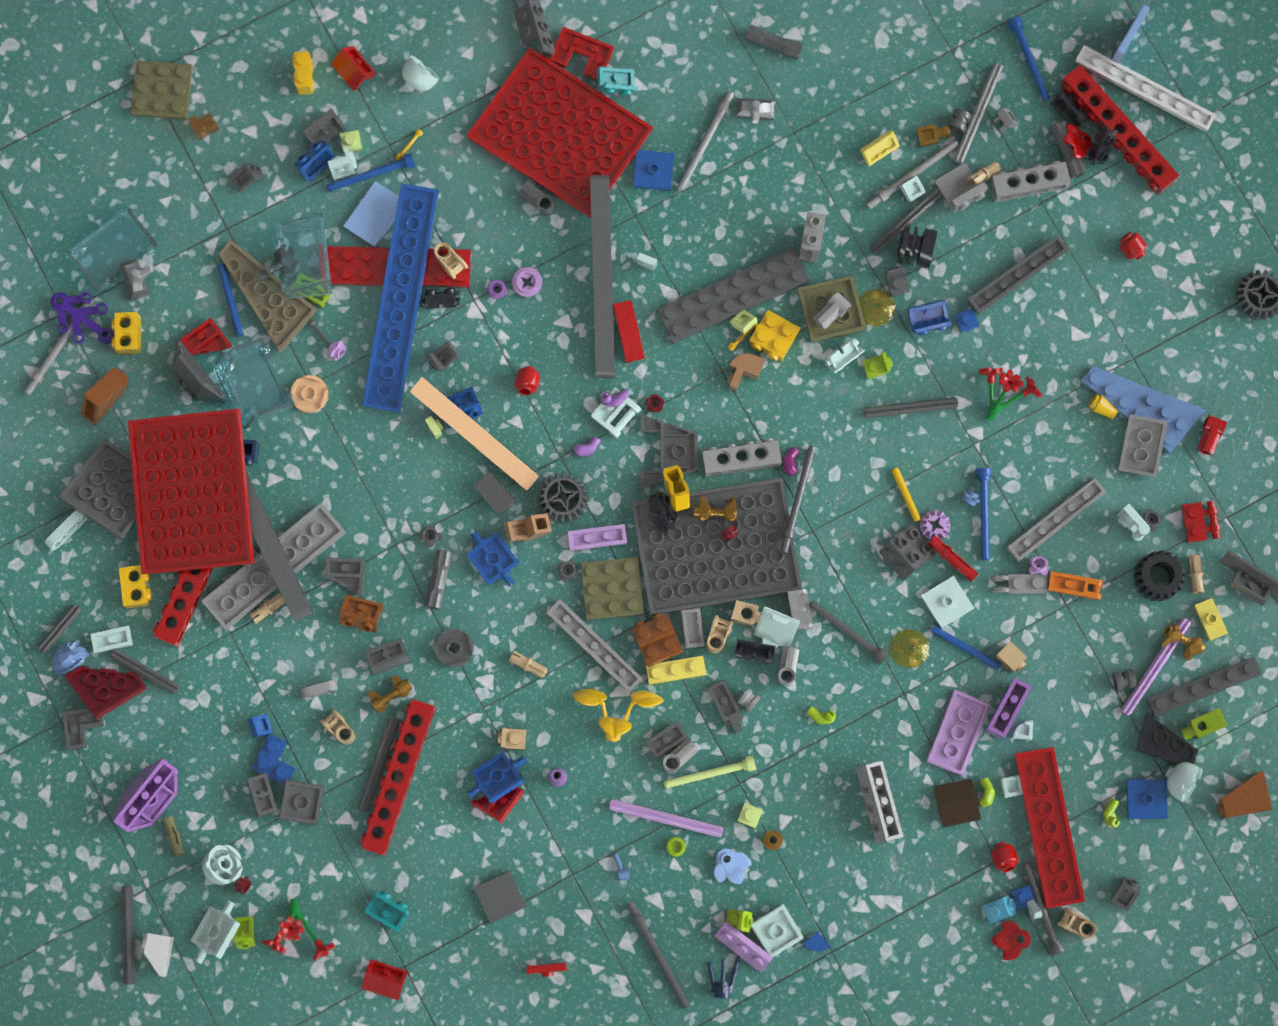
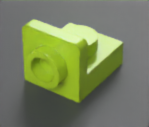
M882 352L879 356L862 361L868 380L890 373L893 366L890 356H886L885 352Z
M728 909L726 921L738 931L749 932L753 923L752 912Z
M253 917L233 918L240 923L233 936L236 948L248 949L256 946Z

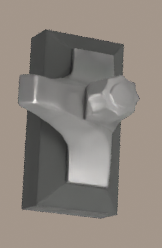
M737 98L736 118L752 119V123L757 124L759 120H773L775 100Z
M137 258L119 264L131 300L150 295L145 278L154 272L153 266L141 268Z

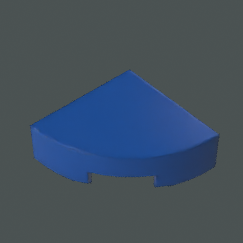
M819 932L815 933L803 944L812 951H824L831 947Z

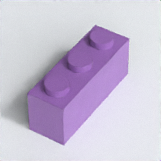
M1013 678L985 731L1003 740L1032 686L1017 678Z

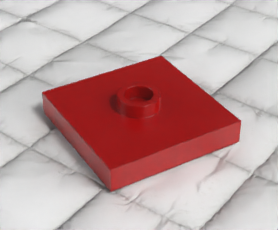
M567 964L527 966L526 971L527 974L541 973L542 977L554 976L553 972L567 971Z

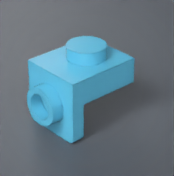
M1010 895L983 905L989 924L1017 914L1016 904Z

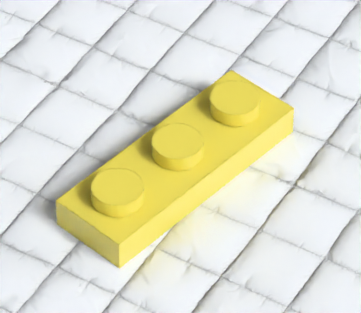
M703 656L662 662L649 668L646 665L649 685L706 676Z

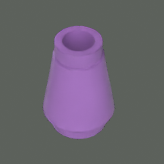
M554 768L548 774V781L554 787H561L567 781V773L562 768ZM554 774H561V777L559 779H555Z

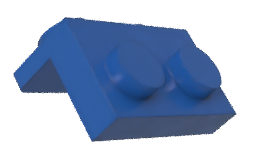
M322 140L314 143L311 149L306 154L300 155L293 164L307 182H310L329 165L328 161L336 157L329 149L330 146Z
M944 299L907 308L911 330L918 335L926 334L929 332L928 330L932 329L944 330L948 325H951Z

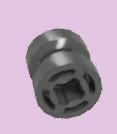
M955 109L952 115L953 119L949 121L948 126L951 131L964 134L967 129L966 123L970 122L972 115L965 110Z
M1132 668L1126 669L1122 673L1119 671L1112 673V680L1116 691H1121L1125 687H1136V677Z

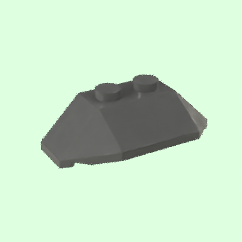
M177 340L172 366L176 373L173 376L180 384L182 382L185 383L187 386L185 390L190 397L193 398L195 396L198 401L228 402L224 394L181 341Z

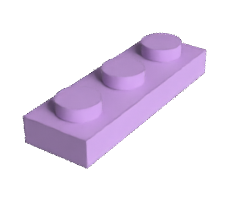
M625 524L568 531L570 551L627 544Z
M727 921L714 936L760 973L773 959L772 956Z

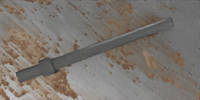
M813 446L808 447L788 524L783 531V542L780 552L783 554L788 553L790 542L795 535L794 527L816 450Z
M634 901L626 904L634 918L632 919L634 924L641 930L683 1009L691 1006L649 931L644 915L640 914Z

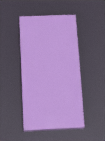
M954 689L926 762L963 776L990 703Z

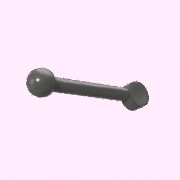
M310 319L309 325L314 327L326 343L327 349H329L330 342L318 328L316 321Z

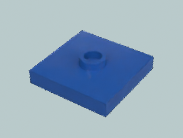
M638 150L633 187L671 191L674 153Z
M1166 779L1126 780L1128 819H1168Z

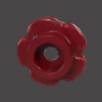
M656 394L651 395L645 402L647 410L652 413L660 412L664 405L663 398Z
M732 525L721 532L723 540L727 539L729 542L737 537L738 534L736 532L739 529Z
M248 876L240 877L234 884L236 893L244 895L249 890L252 882L248 880Z

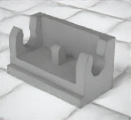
M808 590L787 591L790 617L800 621L797 631L814 629Z

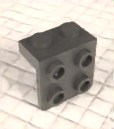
M910 525L891 539L879 553L904 581L917 568L936 554V551L927 545V540L916 527Z

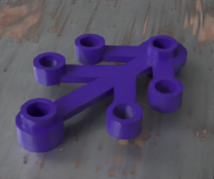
M61 292L55 293L50 299V304L57 311L59 321L57 329L60 333L65 334L69 331V325L66 322L65 316L66 311L72 316L74 331L72 340L75 344L81 345L84 342L80 322L98 334L101 343L109 344L112 342V337H114L112 330L100 327L87 317V315L94 314L105 315L108 312L105 303L76 309L70 304L81 302L90 304L93 297L90 292H83L81 295L70 297ZM89 295L90 299L85 301L83 297ZM63 299L62 304H57L56 301ZM100 306L105 307L103 312L98 311ZM61 325L67 326L65 330H60ZM104 332L109 333L108 337L103 338L102 334ZM81 336L82 339L81 341H75V337Z

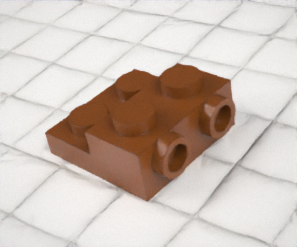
M660 613L653 616L650 622L645 623L641 621L634 625L635 628L632 629V633L648 668L683 653L681 644L667 614L663 615Z

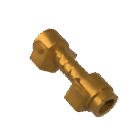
M701 496L700 505L694 506V517L705 520L709 516L725 517L728 521H734L737 516L735 498H729L724 509H711L707 498Z
M1169 624L1164 630V637L1161 640L1162 647L1177 641L1182 642L1186 645L1183 657L1188 661L1196 653L1201 654L1205 649V644L1200 637L1194 636L1190 639L1181 634L1178 625Z
M397 675L391 677L394 689L383 697L374 690L369 692L368 695L372 700L370 702L377 712H384L387 709L386 703L395 697L400 696L404 698L409 695V691L413 687L407 678L401 681Z

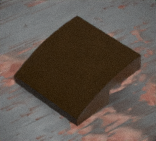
M972 779L934 786L933 790L938 804L942 827L981 820Z

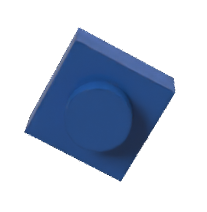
M973 308L957 313L954 316L961 333L980 326Z
M267 714L248 719L253 738L273 733Z
M1030 885L1010 892L1017 911L1028 907L1027 901L1034 899Z

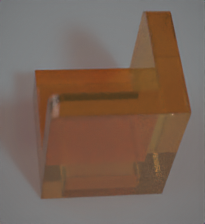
M210 113L198 120L195 115L188 118L200 140L219 130L216 121Z

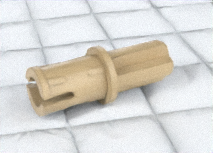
M993 162L985 168H979L978 172L967 177L968 184H971V187H975L983 181H988L991 176L1000 172V164Z
M1200 555L1189 556L1190 574L1188 575L1191 577L1192 594L1204 593V573H1202Z
M277 594L268 602L264 601L262 606L250 613L251 618L259 614L254 619L256 624L269 614L273 615V611L285 604L282 594Z
M517 651L513 652L509 662L523 668L525 672L529 671L540 678H543L548 670L546 667L533 661V658L529 659Z

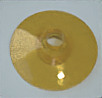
M870 290L863 294L859 300L864 321L868 325L883 326L890 322L895 314V302L883 290ZM874 304H880L881 308H874Z
M912 629L903 630L893 638L891 654L899 665L906 668H914L920 666L927 659L929 643L926 637L919 631ZM909 644H912L914 646L913 651H909L907 649V646Z

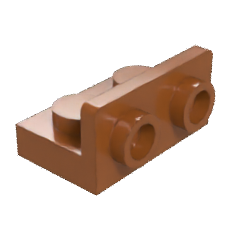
M346 595L339 613V623L346 627H354L366 632L376 633L383 604Z

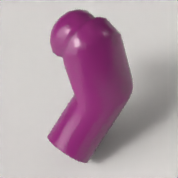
M791 447L782 459L783 469L790 476L797 473L794 459L799 451L794 447Z

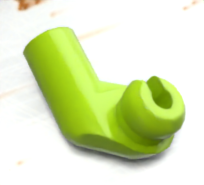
M813 706L806 712L819 725L831 724L836 718L834 711L829 710L828 712L820 713Z
M987 777L979 781L984 790L983 797L979 798V804L982 807L990 806L995 796V790Z
M1114 798L1109 800L1103 810L1105 823L1113 828L1117 827L1120 822L1114 812L1119 802Z

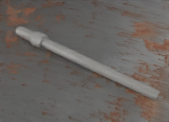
M728 91L723 102L719 103L714 119L677 186L679 190L684 191L722 117L727 114L729 104L735 95L733 92Z
M953 140L890 187L879 191L876 197L866 203L867 208L870 210L880 202H885L891 194L900 189L901 184L918 176L958 147V142Z
M92 300L90 304H83L81 308L91 307L94 301ZM72 321L69 324V331L62 334L39 370L35 371L31 376L32 380L24 390L28 395L32 394L38 383L41 384L45 378L43 376L74 332Z

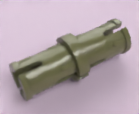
M170 816L162 819L161 822L166 832L165 839L169 842L172 856L177 857L185 854L180 840L181 833L176 828L174 817Z

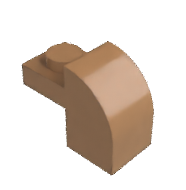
M741 354L735 357L729 366V370L735 372H731L727 383H730L729 390L737 391L743 375L758 380L765 359L753 354Z
M548 513L531 515L524 520L510 521L504 524L508 542L530 541L552 532Z

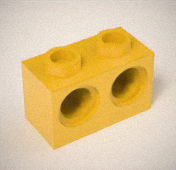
M138 312L115 313V319H112V330H115V337H112V348L118 354L141 353V316ZM126 320H129L130 325L126 328H123L122 323ZM130 339L129 345L122 346L123 340Z
M141 565L119 568L123 606L126 609L149 606V600H152L151 590L147 588V581L150 580L149 574L141 575ZM139 573V579L132 582L131 575ZM140 591L142 594L141 598L136 601L133 600V594Z

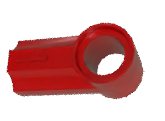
M1208 415L1202 429L1203 434L1197 450L1212 456L1219 438L1224 433L1227 421Z

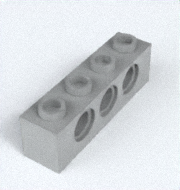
M1053 161L1046 166L1041 164L1034 165L1031 169L1017 168L1010 173H1005L1004 171L997 172L992 176L990 183L996 203L1068 189L1071 181L1066 162ZM1044 174H1050L1053 179L1047 180ZM1025 178H1032L1034 183H1028ZM1007 182H1015L1016 187H1010Z
M773 439L762 440V443L756 444L754 441L743 443V446L729 444L725 445L722 449L709 447L705 449L706 451H702L705 477L780 467L782 463L778 440L773 441ZM762 450L766 456L758 458L755 452ZM739 453H743L746 455L747 459L744 461H739L736 458V455ZM725 456L728 461L725 464H721L717 461V458Z
M883 761L855 768L876 844L903 837Z

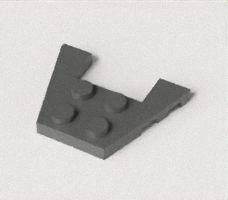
M641 415V433L661 434L660 471H640V489L664 483V468L678 465L683 472V476L698 472V432Z

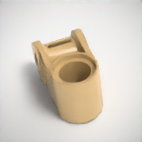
M443 242L436 245L434 250L435 258L452 279H455L460 271L468 268L465 261L447 243ZM445 249L448 251V254L445 257H441L438 255V252Z
M715 615L706 643L709 652L716 654L722 651L734 621H727L719 618V615ZM716 639L721 645L718 648H714L710 645V641Z
M335 708L332 709V713L327 718L320 720L322 725L340 743L350 745L354 742L355 732ZM350 731V737L342 740V732Z
M1067 907L1064 909L1065 913L1061 921L1056 924L1058 927L1083 939L1093 937L1097 931L1095 923ZM1084 924L1091 927L1090 935H1085L1082 932Z

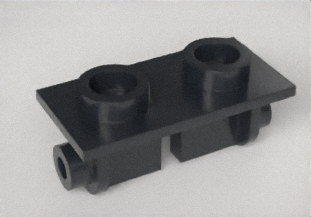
M1060 91L1055 96L1056 98L1050 102L1068 124L1079 127L1088 119L1065 91Z
M1106 125L1099 127L1094 139L1099 142V145L1093 143L1088 153V160L1093 162L1092 165L1104 164L1108 159V153L1116 139L1117 129L1108 130L1109 127Z
M446 288L444 292H436V289L425 290V293L421 294V298L425 297V300H422V308H440L439 301H443V308L457 307V305H460V298H456V295H459L460 291H455V288Z
M656 492V494L650 495L648 502L652 513L659 512L660 514L653 517L657 530L663 533L667 529H676L674 525L675 517L669 509L670 501L668 496L663 492Z
M737 639L735 657L747 660L756 659L758 662L767 664L769 662L773 663L776 646Z

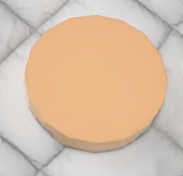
M305 375L294 381L290 390V397L293 405L298 410L304 413H314L325 406L328 400V390L322 379L314 375Z

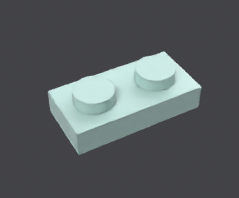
M130 626L90 634L95 654L133 645Z

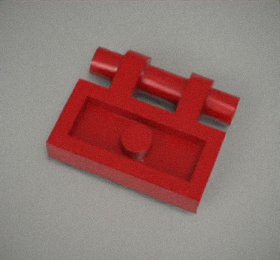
M1214 500L1207 501V509L1203 510L1201 502L1181 505L1187 543L1208 540L1206 533L1211 532L1213 539H1220L1219 531H1221V527L1217 521L1216 514H1218V510L1215 507ZM1204 516H1209L1210 526H1205Z

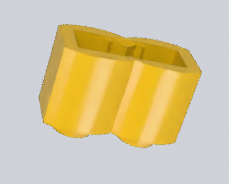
M308 51L294 52V83L299 95L313 94L315 84L312 77L314 66Z
M678 465L664 468L665 490L670 496L672 508L675 511L690 508L689 488L683 479L681 468Z

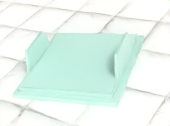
M764 606L753 635L762 638L763 644L776 646L775 649L779 646L790 647L800 621Z

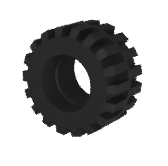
M1163 550L1159 552L1154 551L1140 560L1134 571L1136 573L1133 575V579H1136L1135 587H1139L1138 592L1140 594L1144 593L1146 599L1151 598V601L1159 600V602L1165 599L1168 600L1182 589L1186 579L1184 577L1186 571L1182 569L1183 563L1182 561L1178 562L1177 559L1179 558L1176 555L1173 557L1171 552L1164 553ZM1153 566H1161L1166 569L1169 574L1168 585L1158 586L1153 583L1150 578V569Z

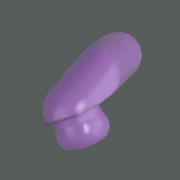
M592 436L588 444H576L573 452L579 457L591 456L601 440Z

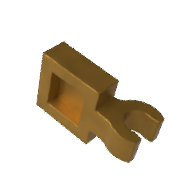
M935 124L916 129L921 148L939 144V138H948L951 134L949 126L936 129Z

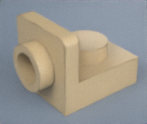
M502 727V732H498V744H501L502 749L525 750L526 730Z

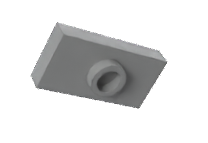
M700 608L681 610L685 648L705 647Z

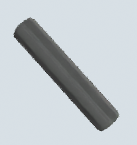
M73 604L37 648L41 652L47 653L82 610Z

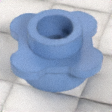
M968 490V492L963 491L964 495L961 499L973 506L980 502L977 493Z

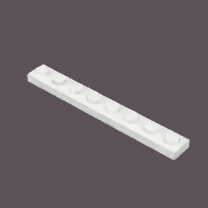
M1085 45L1075 60V64L1081 65L1088 71L1206 133L1216 117V114Z

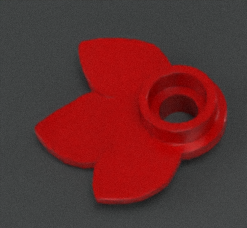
M1066 125L1068 133L1065 134L1062 141L1074 147V158H1083L1086 156L1087 150L1092 146L1090 135L1081 132L1075 125Z
M1003 921V931L995 934L991 941L996 947L1004 949L1003 960L1008 961L1020 956L1022 949L1030 945L1031 936L1026 930L1020 929L1017 923ZM1018 936L1024 937L1023 943L1018 942Z

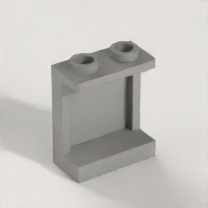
M807 212L799 254L800 261L818 262L826 218L825 214Z

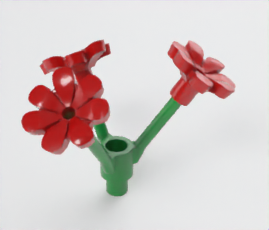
M986 367L978 369L980 375L987 376V384H989L990 406L986 418L990 421H993L995 415H998L1006 406L1022 396L1025 397L1030 393L1034 394L1036 398L1042 396L1037 387L1034 386V380L1026 376L1027 387L1022 389L1021 393L1002 404L1001 401L1010 389L1013 392H1017L1024 383L1019 381L1021 377L1018 374L1013 376L1012 370H1007L1005 374L1003 373V368L991 369ZM1000 374L999 384L1003 386V391L996 401L994 400L993 384L995 383V376Z
M290 899L285 921H280L279 927L281 928L276 933L274 939L261 942V944L271 947V950L284 954L286 948L280 944L283 935H285V941H290L291 937L294 941H298L300 939L298 933H304L305 927L317 948L315 955L312 957L314 961L320 959L322 955L326 957L329 955L328 951L336 947L333 943L324 945L316 937L300 912L297 899Z

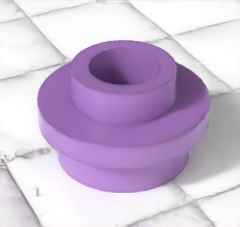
M494 280L488 285V293L492 298L500 299L505 296L507 288L504 282ZM496 287L501 289L499 293L494 292Z

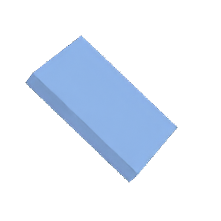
M1142 6L1112 59L1115 62H1120L1150 9L1149 6Z
M375 181L343 227L372 247H376L395 220L399 196Z

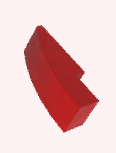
M632 300L613 304L626 363L645 359Z

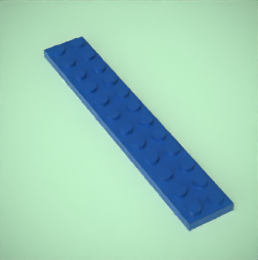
M401 183L364 392L363 407L401 412L439 194L438 189Z

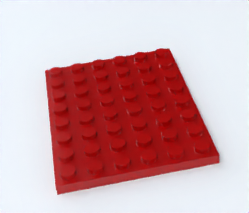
M530 47L466 136L481 148L588 218H591L590 175H609V190H611L653 131V127Z
M240 409L129 420L128 431L141 575L254 564Z

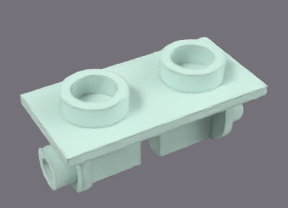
M850 338L840 346L843 352L836 349L826 356L824 360L825 366L836 373L865 350L858 345L859 342L856 338Z

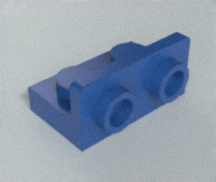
M472 387L446 397L471 419L483 414Z

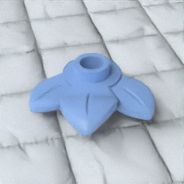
M728 848L721 849L716 855L717 865L714 868V876L719 883L728 878L735 884H741L744 878L743 869L751 866V860L742 852L734 853ZM729 855V860L724 862V856Z

